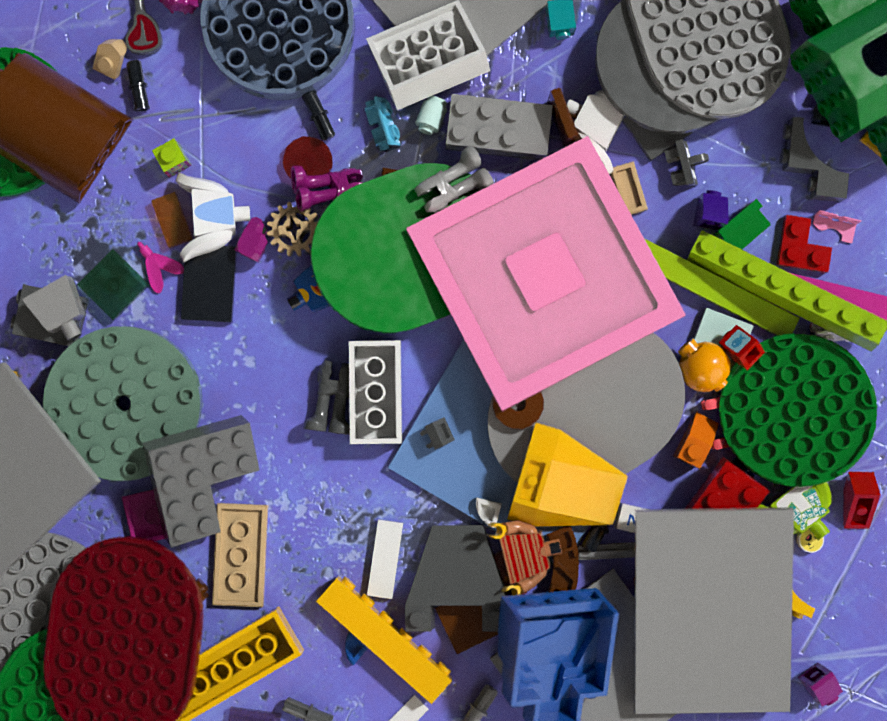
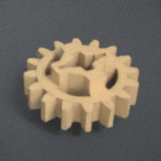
M287 202L286 209L279 205L280 213L278 215L271 213L274 222H267V225L272 228L271 231L267 232V235L274 237L270 242L271 245L276 246L279 244L277 251L282 253L286 249L288 257L292 256L293 251H296L299 257L302 256V250L304 249L310 253L309 246L312 244L313 233L318 223L314 221L318 217L317 213L310 215L311 208L306 211H299L297 205L293 207L291 202ZM296 213L304 215L309 221L299 220ZM286 216L287 220L282 226H279L280 221ZM293 221L301 228L297 230L296 238L291 231H288L292 229ZM310 233L309 238L302 243L305 234ZM280 237L289 238L293 246L282 242Z

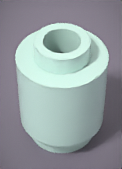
M430 96L427 100L423 101L415 122L420 132L427 135L439 132L447 111L445 108L447 102L436 96Z

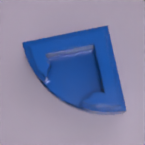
M349 631L345 641V651L348 660L354 665L367 651L368 647Z

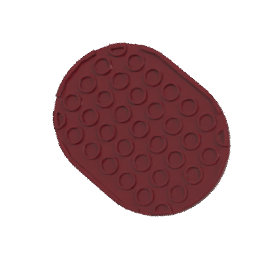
M133 536L114 537L97 542L82 550L73 558L64 572L61 573L51 600L43 667L46 688L49 689L56 711L64 721H177L186 710L196 683L204 612L202 597L195 578L175 553L149 539Z

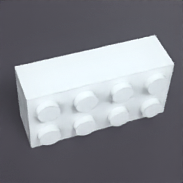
M349 341L350 444L402 443L401 341Z

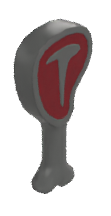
M134 0V24L125 38L127 48L136 55L154 54L163 45L160 28L156 21L145 11L144 0Z

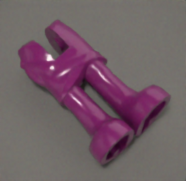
M302 166L291 167L293 193L296 194L295 200L299 211H306L313 205L334 200L346 190L363 183L360 182L363 179L362 170L355 168H345L337 172L309 176L306 175ZM329 186L330 188L320 191H310L311 189Z

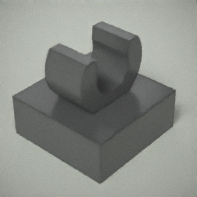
M445 417L424 426L425 429L420 433L421 436L428 434L431 443L426 445L427 448L434 447L438 449L455 440Z

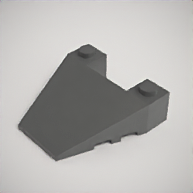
M484 525L432 526L405 604V632H431L435 628V606L482 605V630L498 631L501 597L508 596V593L506 591L502 592L504 587L502 576L498 570Z

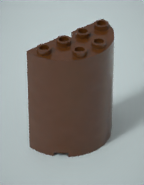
M18 53L4 70L0 68V155L80 204L102 170L106 159L113 153L133 122V119L27 53Z

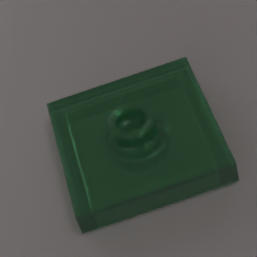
M114 249L77 284L114 321L150 286Z

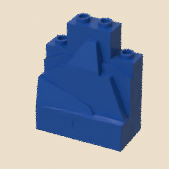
M597 588L501 597L498 622V657L503 662L501 673L503 678L502 694L511 707H524L522 717L525 721H581L584 698L594 699L600 696H607L619 612Z

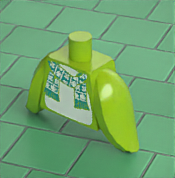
M828 482L807 487H792L768 507L762 504L757 507L793 508L794 534L800 535L809 529L816 539L820 540L830 532L821 521L830 512L828 508L831 505L832 495Z

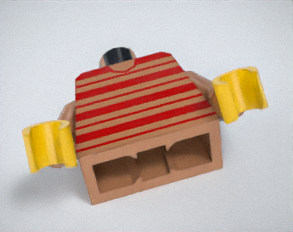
M519 520L502 524L494 522L488 524V527H496L497 529L496 533L489 535V537L500 539L510 584H514L503 587L502 592L510 589L513 596L521 595L533 589L546 576L547 570L550 568L548 557L562 554L560 540L555 539L545 542L542 531H537L533 525Z

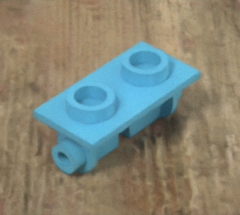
M375 96L374 100L365 103L366 107L364 108L369 125L372 126L377 123L379 125L378 128L371 130L375 145L379 147L380 151L389 149V145L399 147L401 146L399 142L400 133L397 126L393 123L391 104L386 98Z

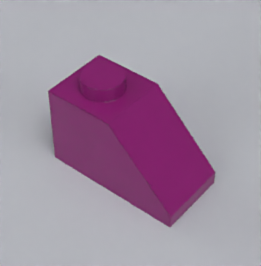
M818 662L798 677L813 699L822 707L835 703L839 699L838 695L843 692L833 672Z

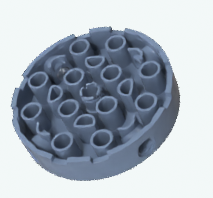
M202 0L200 24L204 43L210 56L231 83L256 97L270 100H290L300 98L309 91L319 90L338 74L345 64L353 45L355 18L351 0ZM276 18H284L285 21L282 24L276 26L272 24Z

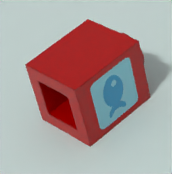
M737 324L719 342L727 355L746 370L765 353L759 341Z

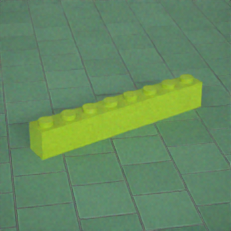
M703 230L700 232L688 256L687 261L871 352L880 344L887 330L886 320Z

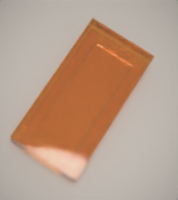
M176 192L151 200L168 248L193 240Z

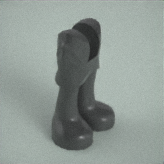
M324 360L322 365L319 366L317 373L319 385L314 415L305 420L303 429L326 432L329 399L331 395H335L328 432L350 435V424L345 420L346 399L349 398V364H341L339 381L330 380L332 362Z

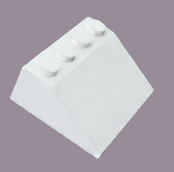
M459 0L366 38L397 110L490 71L486 51Z

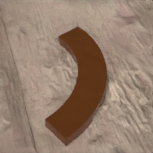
M564 526L547 534L549 541L559 539L562 548V554L553 556V574L548 592L576 590L579 575L577 543L572 527Z

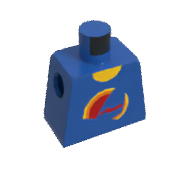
M310 265L293 281L299 291L287 298L294 311L306 304L313 313L330 307L316 285Z

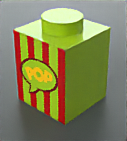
M175 138L152 150L163 172L168 177L192 166Z

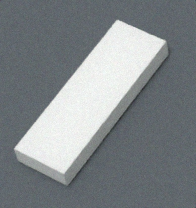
M378 519L367 596L388 599L393 597L403 529L402 522Z

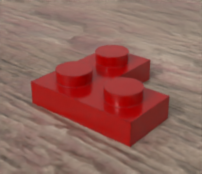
M792 215L784 216L777 265L828 273L832 247L808 244L811 225L810 218Z

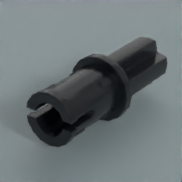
M131 60L126 65L130 82L128 89L131 90L133 109L135 112L147 111L150 109L146 91L148 83H145L142 63L140 60Z
M316 90L305 93L302 99L311 115L309 119L314 122L321 139L325 141L333 138L335 132L327 117L328 111L324 110Z
M591 525L592 527L584 539L582 547L589 552H595L604 535L609 533L608 528L610 525Z

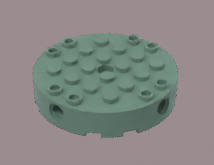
M128 326L96 330L72 343L53 365L46 381L43 396V409L99 478L114 481H129L150 476L142 443L199 427L203 408V396L199 377L185 353L169 339L156 332ZM121 396H127L130 399L131 406L128 410H124L118 405Z

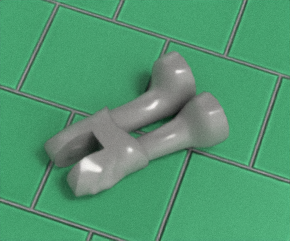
M468 146L461 152L460 161L444 172L440 170L414 188L418 197L429 193L434 188L438 190L440 195L424 205L426 212L436 213L443 210L449 202L458 199L459 196L472 190H482L494 184L492 176L485 168H481L454 186L448 184L481 166L480 156L474 147Z

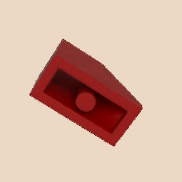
M848 472L843 489L844 528L870 529L880 498V491L874 472Z

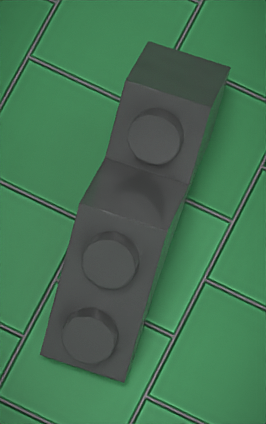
M791 118L787 124H784L782 138L786 139L785 149L783 148L780 154V164H783V171L812 174L807 184L810 199L841 202L847 199L849 173L832 169L820 161L806 140L803 125L804 118Z

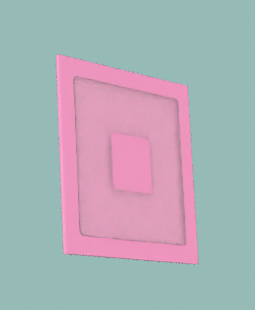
M588 136L406 228L502 411L686 316Z

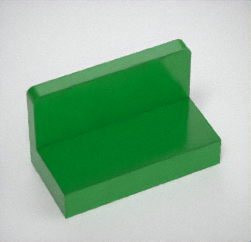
M755 199L734 216L727 225L713 235L737 248L744 249L765 231L771 223L759 210L763 207L762 204Z

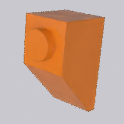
M695 412L673 457L694 468L701 469L712 448L719 423Z

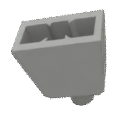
M64 275L22 299L48 332L57 333L62 330L68 341L82 334L75 322L86 315L72 277Z

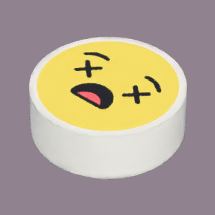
M808 529L804 533L797 535V544L803 551L814 553L822 548L824 537L817 540Z

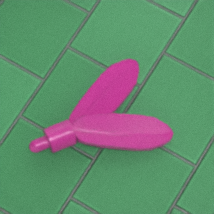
M142 242L137 243V246L140 248L139 252L146 259V270L150 286L156 293H161L164 286L161 269L172 274L184 273V266L180 262L164 255L153 253Z

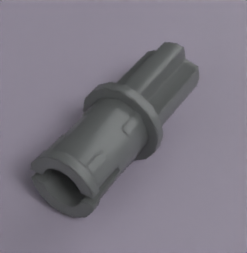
M290 697L285 700L282 708L283 711L304 721H332L334 715L313 707V704L309 706Z

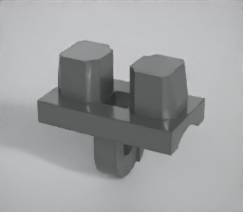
M683 139L675 141L676 145L664 150L669 164L681 161L682 165L681 170L671 172L672 183L674 186H696L698 181L694 166L708 162L709 156L705 153L691 156L687 141Z

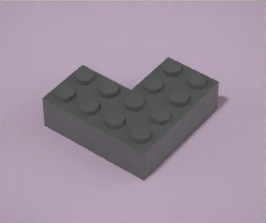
M242 415L142 443L164 538L170 547L220 533L221 530L211 485L260 470L250 422Z

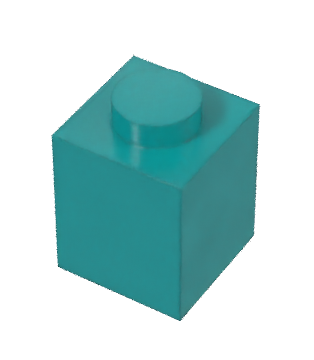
M573 0L547 1L545 9L549 37H556L557 40L570 38L576 30Z

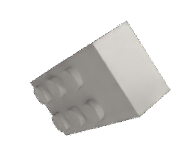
M452 94L446 150L463 151L468 146H472L480 154L541 160L547 157L553 105Z

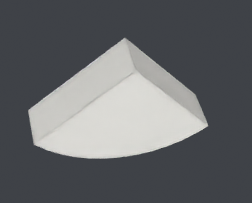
M476 497V509L482 521L487 525L491 522L497 523L501 503Z

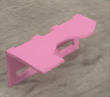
M819 210L814 215L813 225L822 231L829 228L835 229L842 235L841 241L852 244L856 225L862 220L846 216L841 217L834 213Z

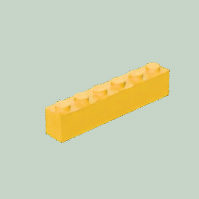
M338 575L316 602L432 704L452 682L451 670L441 661L437 664L431 658L432 653L424 645L421 644L418 647L411 640L413 636L409 632H405V628L402 627L399 630L392 624L394 619L387 612L382 610L380 613L373 607L375 602L365 593L361 596L355 591L356 585L346 576L342 579Z

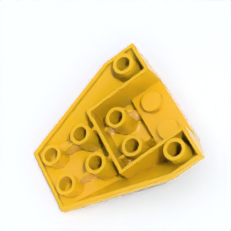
M536 422L507 519L511 521L519 520L535 527L613 525L628 476L562 430Z

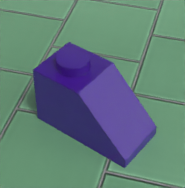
M707 190L706 193H702L698 197L693 226L718 231L727 225L729 220L728 197H723L721 192Z

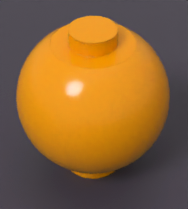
M692 338L677 351L681 355L679 366L684 383L691 389L698 392H710L712 390L718 392L728 383L726 379L730 374V360L727 353L719 345L707 341L697 343Z

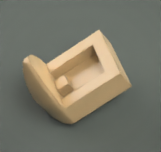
M108 39L98 45L92 69L114 80L118 78L124 56L127 52L125 42L122 39Z

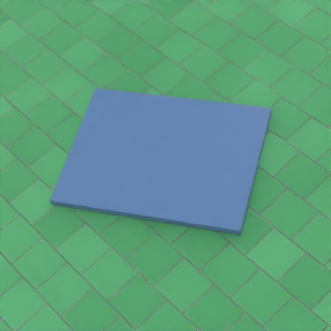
M463 340L388 468L488 527L478 515L476 497L501 503L497 523L510 522L511 520L507 518L518 483L505 472L491 447L488 434V410L493 393L465 340ZM445 417L455 440L438 449L434 447L427 448L426 445L431 443L428 434L421 436V431L425 429L424 426ZM589 525L571 526L577 546ZM536 526L537 531H542L544 541L546 542L549 541L548 533L564 526ZM553 556L548 557L549 562L553 565Z

